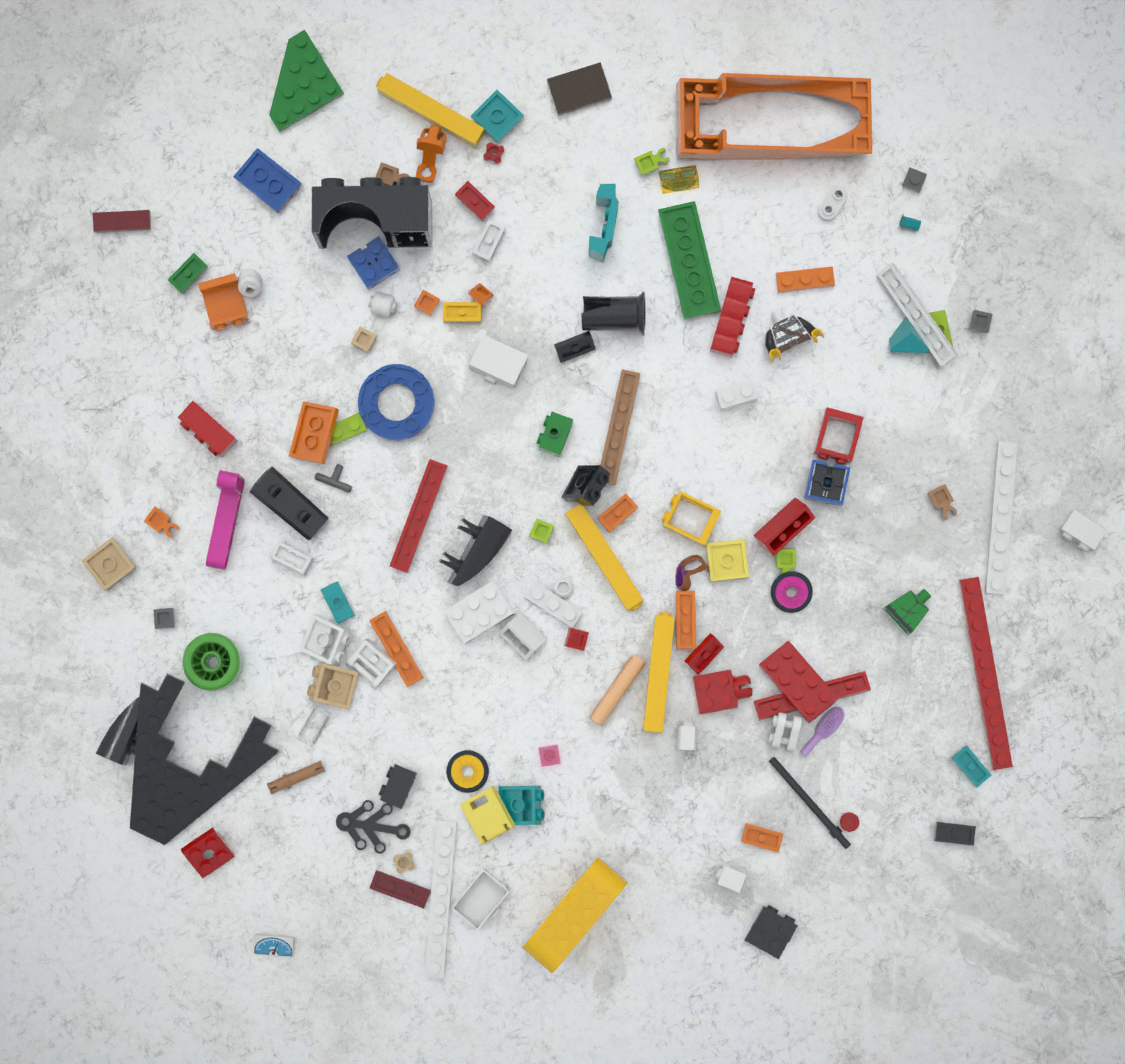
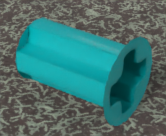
M902 214L899 222V228L902 226L917 231L921 225V220L906 217L904 214Z

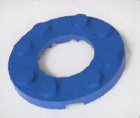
M390 364L380 367V369L365 379L359 391L358 408L363 422L374 434L384 439L405 440L417 435L428 425L434 412L435 400L431 385L422 373L407 365ZM393 384H401L408 387L415 397L413 412L401 421H392L385 418L378 408L380 393L386 387Z

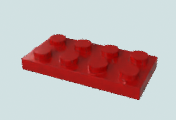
M789 640L759 664V667L808 723H811L839 700L838 696Z

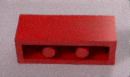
M194 401L178 416L181 420L180 425L186 431L191 429L195 433L193 437L201 444L205 441L210 446L208 450L215 456L219 454L221 457H224L238 441Z
M795 497L753 536L760 546L774 557L816 517L806 504Z

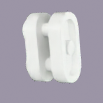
M779 712L778 716L774 715L772 727L775 728L774 732L769 734L768 743H771V748L779 749L780 744L787 745L786 751L794 752L802 717L794 715L793 720L790 721L786 720L787 714ZM784 727L790 728L788 737L782 736Z

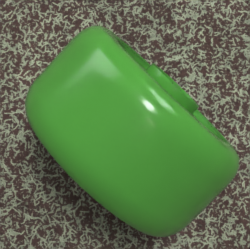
M205 633L194 638L186 647L182 660L183 670L187 679L194 686L206 691H221L231 686L238 679L243 664L242 655L236 643L218 633ZM213 657L218 659V665L215 668H211L209 665V661Z

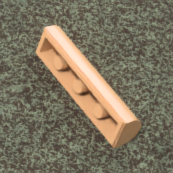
M636 655L630 656L590 714L589 718L600 726L604 725L645 665L642 659Z

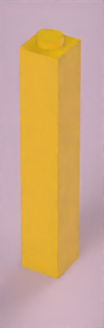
M388 73L384 77L381 76L376 84L378 94L427 122L439 126L441 130L475 149L485 134V129L482 126Z
M579 504L566 512L567 519L626 611L631 609L634 612L639 609L644 599L584 506Z
M660 612L659 615H655L643 731L663 733L675 617H671V613Z

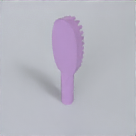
M833 707L822 716L815 728V735L800 751L804 756H807L821 739L829 737L838 729L845 717L842 708Z

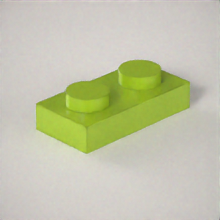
M360 413L335 423L331 438L332 446L367 431Z

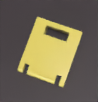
M495 786L460 804L482 845L509 831V829L515 828V823ZM485 795L488 802L477 807L473 801Z

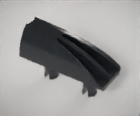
M273 466L261 475L249 491L308 541L329 518Z
M486 515L482 516L478 526L462 518L461 522L467 528L458 525L457 529L471 535V539L460 559L451 556L447 552H444L442 555L449 562L439 559V563L453 569L447 583L460 586L484 569L512 532L511 528Z
M139 697L116 718L102 739L95 754L125 766L130 755H135Z

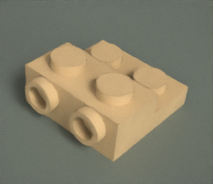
M318 662V665H315L312 670V677H314L313 685L310 684L307 689L309 700L349 710L358 672Z

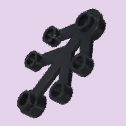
M370 800L364 801L362 806L352 813L343 812L337 816L336 826L339 830L347 831L350 834L358 850H364L367 847V842L365 839H361L355 828L364 830L373 843L375 852L379 854L385 852L386 845L379 840L374 831L396 834L397 838L402 840L407 839L411 834V829L406 824H400L396 827L375 823L385 815H390L393 812L392 805L388 803L383 804L379 811L364 821L356 819L363 813L373 810L374 803ZM366 802L371 803V809H365L364 805ZM386 805L391 808L389 813H385L383 810ZM344 818H347L349 820V824L347 826L342 824V820ZM401 828L406 829L404 836L399 834ZM359 841H363L365 843V846L363 848L358 847ZM378 844H382L384 846L383 851L377 850Z

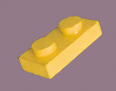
M443 302V322H481V304L478 302Z

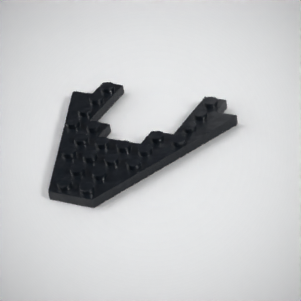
M168 673L158 690L143 682L140 684L130 813V829L163 845L167 844L279 751L277 748L263 742L271 728V724L253 716L227 767L209 758L204 770L199 775L168 760L167 757L175 741L158 732L185 681Z

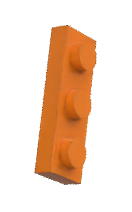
M833 266L776 273L778 293L835 286Z
M676 591L677 649H696L695 591Z

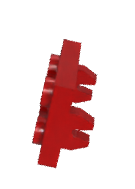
M213 827L181 848L182 854L202 879L235 857L225 839ZM207 850L214 852L213 857L210 859L203 857V853Z

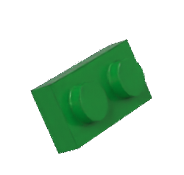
M193 253L170 276L168 281L183 294L208 266Z

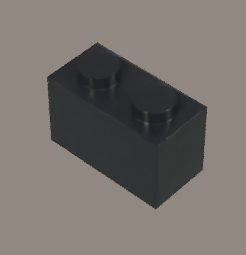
M397 764L394 767L390 766L386 775L389 780L386 785H382L379 792L380 800L403 809L417 773Z

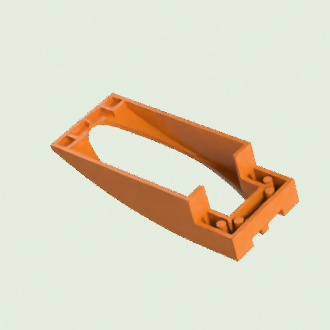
M722 73L718 79L680 78L676 83V102L678 103L677 158L774 160L872 154L871 78ZM755 92H800L850 104L859 111L861 118L859 124L851 131L810 147L727 144V130L725 129L719 135L700 134L699 103L715 104L725 99Z

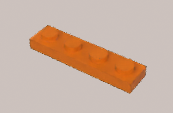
M384 611L370 619L369 621L389 657L396 662L395 667L405 685L409 687L423 679L421 671L387 612Z

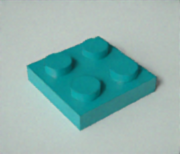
M496 90L471 115V118L499 143L524 118V114L503 94Z

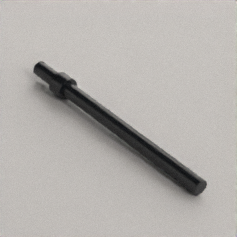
M775 757L771 758L769 763L826 826L833 839L836 838L847 849L851 843L842 834V830L831 822Z

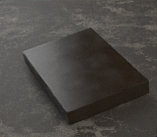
M601 62L547 79L558 116L612 99Z

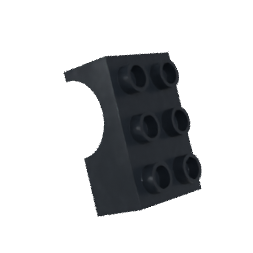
M376 177L361 178L360 186H344V179L324 178L321 180V186H312V234L319 249H327L328 239L332 231L339 224L350 219H365L377 225L386 238L387 248L433 247L432 199L428 185H421V178L402 177L398 179L397 186H383V179Z

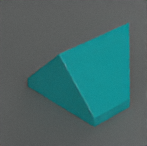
M905 317L889 339L890 352L929 353L928 347L908 318Z

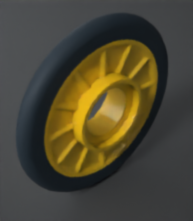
M464 750L456 753L449 760L446 774L452 787L460 792L471 793L484 786L488 779L489 768L482 755L475 751ZM465 766L472 767V776H463L462 769Z

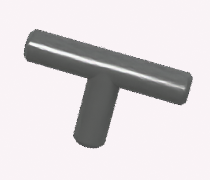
M336 464L332 477L321 473H316L314 477L315 480L348 493L352 489L351 485L338 481L344 468L340 464Z

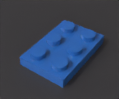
M258 148L233 176L234 179L277 213L302 185L299 180Z

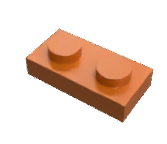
M625 493L597 519L610 533L639 507Z
M746 823L741 842L779 852L783 833Z

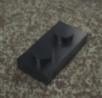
M590 331L554 344L560 363L596 350Z
M936 822L934 841L974 846L976 826Z

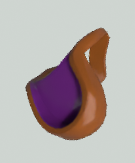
M692 555L679 563L675 575V583L678 589L682 591L689 590L691 587L690 575L703 570L709 571V565L705 563L701 556ZM698 559L702 564L694 570H685L684 568L688 563Z

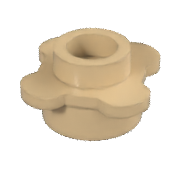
M410 852L394 856L393 860L396 862V871L401 874L406 870L412 871L415 868Z

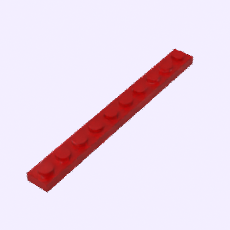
M979 577L961 579L959 584L992 770L1010 768L1013 765Z

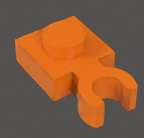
M154 506L144 520L146 524L159 533L164 529L165 534L170 538L174 537L169 532L172 527L177 530L180 529L175 523H168L171 517L156 506Z

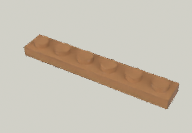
M624 369L621 371L600 464L611 473L608 483L616 485L640 373Z

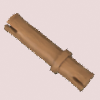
M320 760L291 774L282 775L283 777L267 783V786L272 795L282 789H290L296 783L325 772V769Z

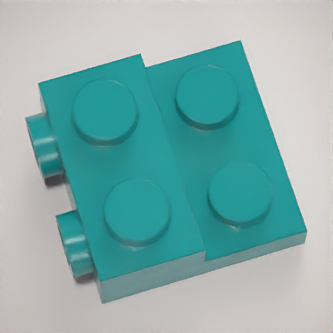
M499 786V795L515 825H541V821L545 818V812L541 809V801L544 800V791L541 789V786Z

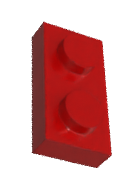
M469 181L455 193V196L481 221L495 209V206Z
M710 633L684 662L699 675L724 646Z

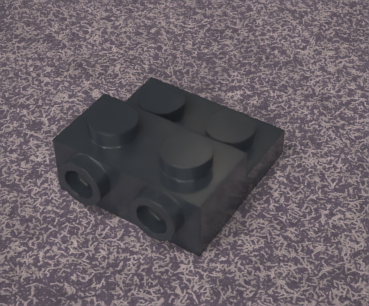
M578 465L561 498L566 502H578L582 506H594L601 497L602 489L609 482L611 473L601 465Z
M770 905L767 908L762 906L744 940L779 959L798 925L795 924L796 920L786 914L784 917L778 915L779 910Z

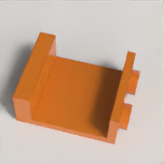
M235 273L198 283L209 317V326L212 330L222 331L227 329L226 326L233 324L234 326H240L249 320L242 294L238 290V278Z

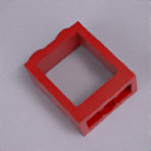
M826 407L813 454H817V458L828 460V458L835 459L836 463L842 465L851 463L864 417ZM828 419L856 426L848 455L821 448Z

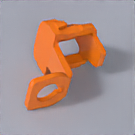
M436 125L424 128L416 142V149L423 151L422 164L417 168L416 177L428 183H433L436 176V154L443 155L447 140L446 133ZM426 167L430 168L429 171L432 173L429 177L421 175V171L425 170Z

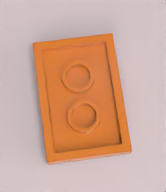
M303 401L289 457L325 465L339 409Z

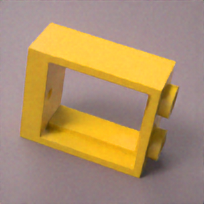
M680 491L678 495L674 494L670 502L673 506L670 512H665L661 520L664 522L663 527L704 547L721 510ZM681 499L711 513L700 538L670 524Z

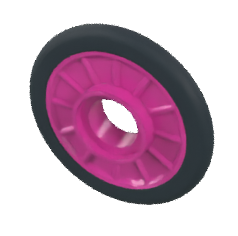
M789 571L782 573L774 580L771 586L772 601L777 608L784 612H799L807 607L812 599L813 589L811 582L805 575L799 572ZM795 587L797 594L794 597L787 596L786 591L788 588Z

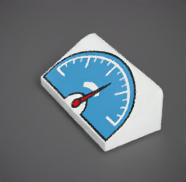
M255 934L254 954L293 957L295 937Z

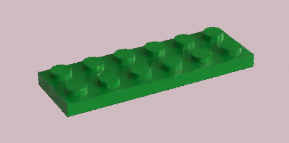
M695 201L658 209L684 320L721 312Z

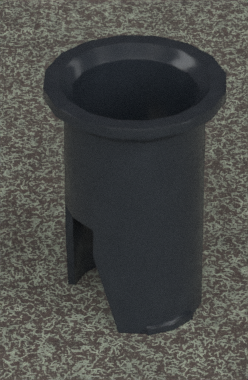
M642 291L639 296H583L584 313H581L583 331H639L642 336H645V291Z

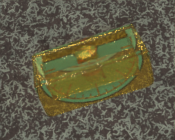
M696 165L659 171L663 194L699 188Z

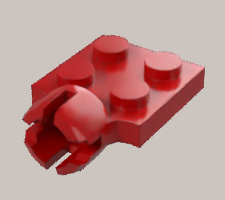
M731 669L693 676L699 714L738 708V700L749 698L753 693L751 687L741 689L742 685L751 684L749 676H733Z

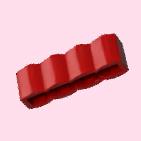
M731 276L710 351L732 357L733 353L737 354L740 342H737L738 335L743 334L745 324H742L743 317H748L750 306H747L749 299H753L755 288H752L753 282Z

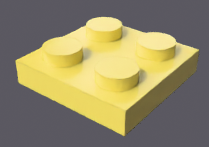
M745 539L706 543L711 582L749 578Z

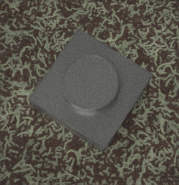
M909 167L902 186L920 193L927 174Z
M973 310L969 329L988 333L993 314Z
M174 608L153 609L155 629L175 628Z

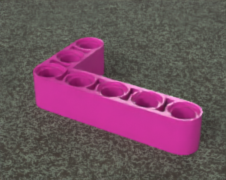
M220 470L218 473L216 486L221 492L206 558L207 567L226 570L245 482V479L238 473Z

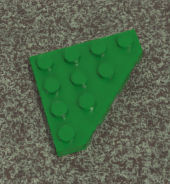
M305 30L288 39L269 116L279 132L344 94Z

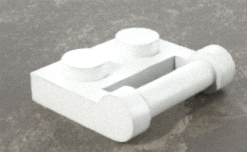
M367 638L346 665L350 668L353 667L376 689L396 665V662ZM358 658L378 674L377 678L357 661Z

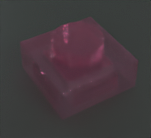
M558 745L538 748L542 767L561 764Z

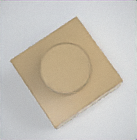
M359 327L351 344L368 353L377 335Z

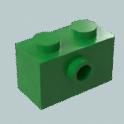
M551 412L550 416L547 415L543 424L546 427L545 431L539 434L536 442L539 444V450L560 457L571 430L573 419L555 412Z

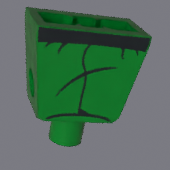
M924 588L917 595L910 590L883 609L907 635H910L929 611L924 603L931 598V595Z

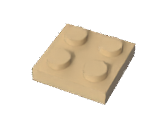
M113 537L81 560L104 591L110 589L136 569Z

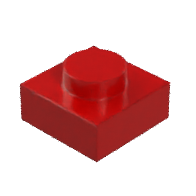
M569 627L564 646L584 651L589 632Z

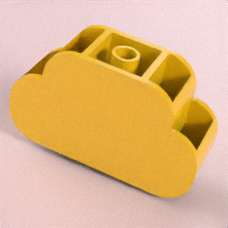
M597 856L543 919L521 948L552 974L621 893L628 881Z

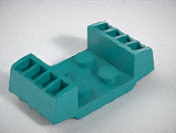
M600 184L596 195V206L606 207L604 221L608 222L603 224L602 238L589 236V257L604 262L607 250L612 247L619 203L616 198V184Z

